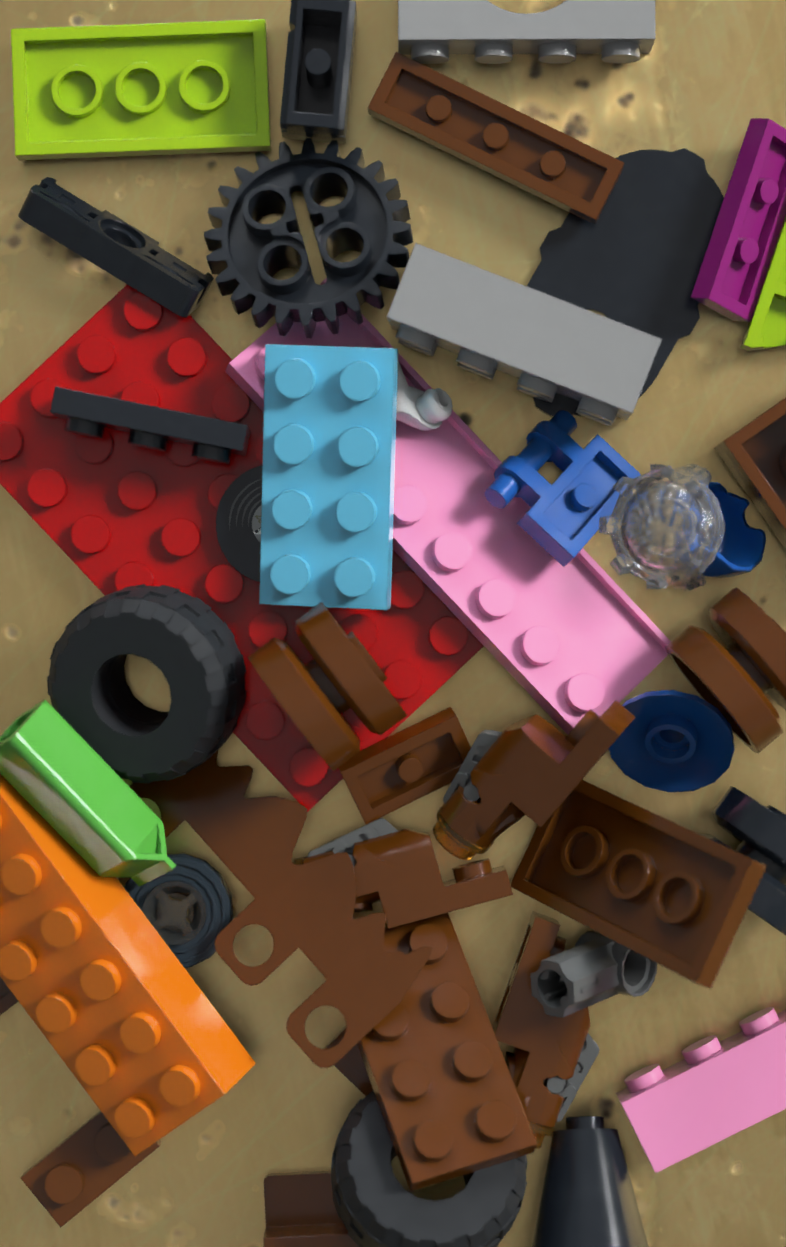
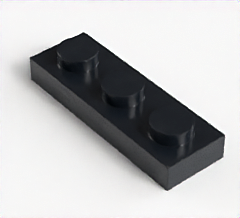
M56 386L50 410L57 418L66 420L64 430L67 432L103 438L104 428L129 432L128 444L159 451H166L168 440L193 445L192 457L229 464L231 453L246 456L251 434L248 425Z

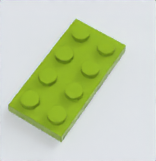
M265 19L11 29L15 156L18 160L271 151L267 25Z

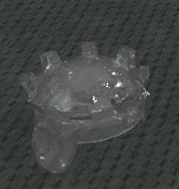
M650 464V472L634 479L621 477L612 487L619 493L612 514L600 517L599 533L611 535L617 557L609 564L618 575L631 573L646 581V589H666L669 585L677 590L690 591L706 584L703 572L715 560L725 533V523L719 501L708 488L712 476L707 468L700 467L697 464H686L676 468H672L670 465L667 467L664 464Z

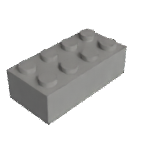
M415 243L387 314L391 328L397 330L395 337L399 339V344L429 356H434L437 347L458 354L456 359L458 367L493 380L496 370L519 378L517 390L546 402L552 403L555 394L559 393L579 401L576 413L608 426H612L616 417L627 421L632 415L662 340Z

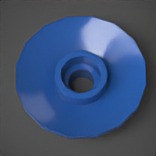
M675 690L648 691L627 700L622 705L635 716V719L612 744L609 751L611 758L621 771L641 785L665 792L695 791L714 783L729 768L735 750L732 727L717 707L699 696Z

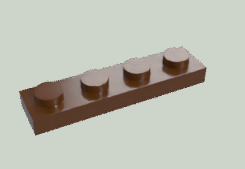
M398 52L395 53L367 108L370 115L593 224H596L624 168V162Z

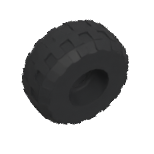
M143 584L126 587L103 596L82 610L65 627L66 630L54 645L50 657L49 676H47L48 695H50L52 707L120 778L130 780L132 783L150 784L154 781H169L183 776L207 761L228 740L238 725L237 721L241 711L244 709L247 690H245L246 668L243 654L241 655L234 639L235 636L227 624L211 610V607L199 598H194L181 592L180 589L165 585L145 586ZM127 654H134L148 659L162 671L170 688L171 705L169 712H160L146 707L134 697L126 683L124 664Z
M374 1090L365 1098H361L350 1111L338 1134L331 1164L333 1202L338 1217L341 1218L347 1228L348 1235L359 1247L498 1246L511 1229L522 1205L527 1184L526 1170L528 1162L526 1155L463 1175L466 1185L465 1189L451 1198L437 1201L421 1199L405 1190L394 1176L391 1161L397 1154Z

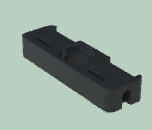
M46 177L41 181L40 185L35 184L31 187L18 214L21 220L181 317H188L200 306L214 279L210 273L203 274L158 246V241L107 210L101 212L58 186L56 184L57 180L54 178Z

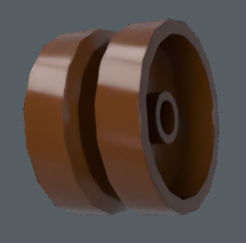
M736 587L709 608L710 622L727 647L724 648L703 628L691 625L669 642L665 649L675 665L703 700L720 710L730 723L732 732L754 753H760L783 733L781 718L765 694L767 693L778 705L786 710V632L748 595Z
M320 602L295 621L296 634L314 659L305 665L286 641L277 638L271 639L250 655L248 659L299 730L334 771L360 752V739L342 715L345 711L352 708L367 729L379 735L385 733L405 718L407 714L383 682L388 678L352 631L346 634L325 605Z

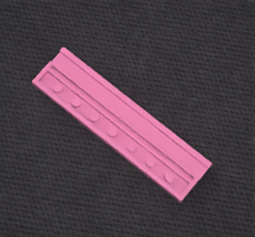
M327 278L324 279V280L320 283V285L325 284L326 281H327ZM347 314L339 316V333L335 335L329 330L325 321L316 322L312 338H306L301 322H294L286 336H280L275 323L228 364L225 372L264 412L266 344L394 347L363 315V323L360 325L354 322ZM398 353V360L407 384L424 392L432 389ZM453 410L450 417L442 421L439 428L428 431H421L396 420L393 550L567 735L590 709L601 716L615 701L620 703L668 656L665 646L671 641L583 548L563 567L517 524L531 508L522 498L514 497L503 509L496 508L488 502L485 497V491L495 480L494 472L502 462Z

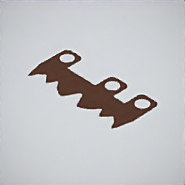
M217 750L207 761L183 776L169 781H154L150 784L132 783L129 787L140 798H148L158 806L164 825L165 839L186 820L255 898L215 939L216 952L237 977L247 985H258L299 948L327 979L290 1014L286 1022V1029L289 1036L316 1066L320 1068L334 1066L403 1000L429 959L433 947L421 946L408 954L401 951L386 952L383 949L386 915L383 912H379L358 919L353 918L358 887L353 862L347 852H338L305 864H293L292 854L307 818V808L298 802L277 796L246 799L244 795L253 773V768L250 765L219 767L216 763ZM252 924L265 927L271 933L274 942L271 956L265 963L258 966L242 964L236 958L233 950L236 934L243 927ZM321 1006H332L338 1009L346 1021V1032L343 1039L332 1048L323 1049L314 1046L308 1040L305 1033V1023L308 1015L314 1009Z

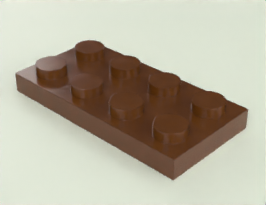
M582 780L542 827L537 826L513 878L511 887L688 980L711 989L767 866Z
M448 913L390 929L388 927L385 928L383 949L386 952L401 951L408 954L421 946H431L433 948L429 959L403 1000L357 1043L410 1192L534 1153L537 1146Z

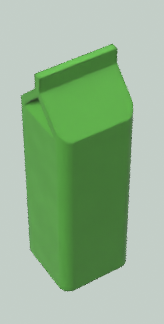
M45 699L18 716L1 734L0 774L99 876L131 878L140 887L175 868L176 864L167 856L162 820Z

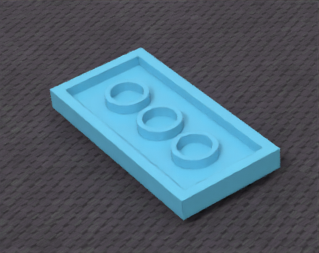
M265 345L259 604L315 607L322 602L325 607L388 610L391 607L398 348Z

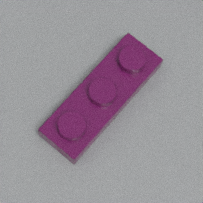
M769 118L750 119L691 298L733 321L751 322L786 217V129Z

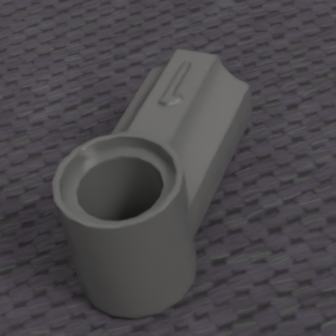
M594 930L587 931L580 936L574 948L541 961L540 968L530 974L532 996L541 1003L545 1014L565 1017L617 994L633 997L642 996L654 983L657 963Z

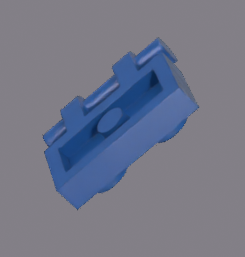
M560 410L549 421H541L532 429L526 438V447L517 456L507 457L494 472L495 480L486 489L485 497L491 505L499 509L505 508L514 497L522 498L531 508L517 524L556 561L565 567L644 477L598 434L584 449L570 437L577 428L575 418L569 412ZM546 462H553L563 471L552 484L537 472Z

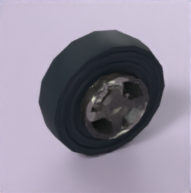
M169 854L167 856L176 864L173 870L140 887L129 878L124 888L183 967L190 968L210 958L216 952L215 939L217 935L233 920L232 894L223 876L205 860L187 854Z

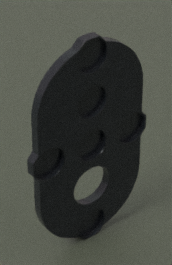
M685 148L673 152L652 149L639 150L617 157L616 159L624 162V168L596 224L569 212L560 228L548 232L539 248L541 262L527 287L588 311L600 313L606 318L662 339L639 398L656 379L676 342L681 338L689 336L700 318L698 310L700 302L691 298L724 200L720 188L707 173L704 159ZM559 393L555 394L552 403L533 397L535 408L551 417L560 410L567 411L572 416L584 417L576 413L579 401Z

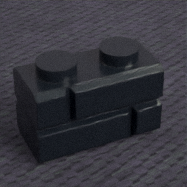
M291 0L289 19L291 31L288 32L280 128L283 138L294 140L311 138L312 141L330 143L333 139L337 140L338 144L346 143L357 25L356 1Z

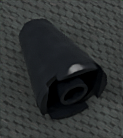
M567 1117L566 1130L553 1131L532 1247H649L618 1130L604 1128V1117Z

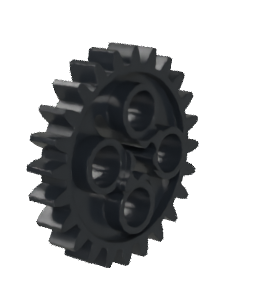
M311 138L305 139L301 154L295 155L292 154L285 141L280 142L279 159L273 162L262 152L255 153L258 170L251 173L237 166L234 171L239 188L220 185L218 192L225 207H212L207 212L212 227L215 229L204 232V239L208 250L212 251L206 258L211 273L218 275L215 280L221 295L232 294L231 301L238 315L252 308L251 314L255 326L258 328L264 326L274 316L280 336H286L294 322H301L306 338H312L316 322L321 321L326 322L333 335L338 334L339 316L347 314L354 322L360 325L363 323L360 305L366 302L375 308L382 309L384 301L379 287L397 290L400 280L395 268H404L409 261L408 248L404 246L413 243L411 224L406 223L411 218L407 200H398L401 194L397 179L384 181L383 163L379 160L364 168L363 152L359 147L351 151L345 159L341 158L338 141L333 139L323 154L316 153ZM294 191H301L304 195L327 276V281L323 285L316 284L313 278L291 199V194ZM339 196L344 198L341 203L335 206L325 207L319 205L328 197ZM271 213L283 215L278 221L271 224L258 223L263 216ZM354 250L361 253L350 262L334 260L344 251ZM292 267L299 269L289 279L278 280L272 278L279 270Z

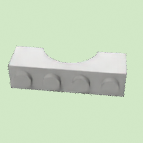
M398 0V53L402 55L411 54V59L421 64L449 61V54H475V61L485 64L510 62L513 60V54H538V61L550 64L573 62L576 60V54H602V61L607 63H632L640 60V54H650L655 41V0H566L552 9L530 14L510 12L493 5L487 0Z

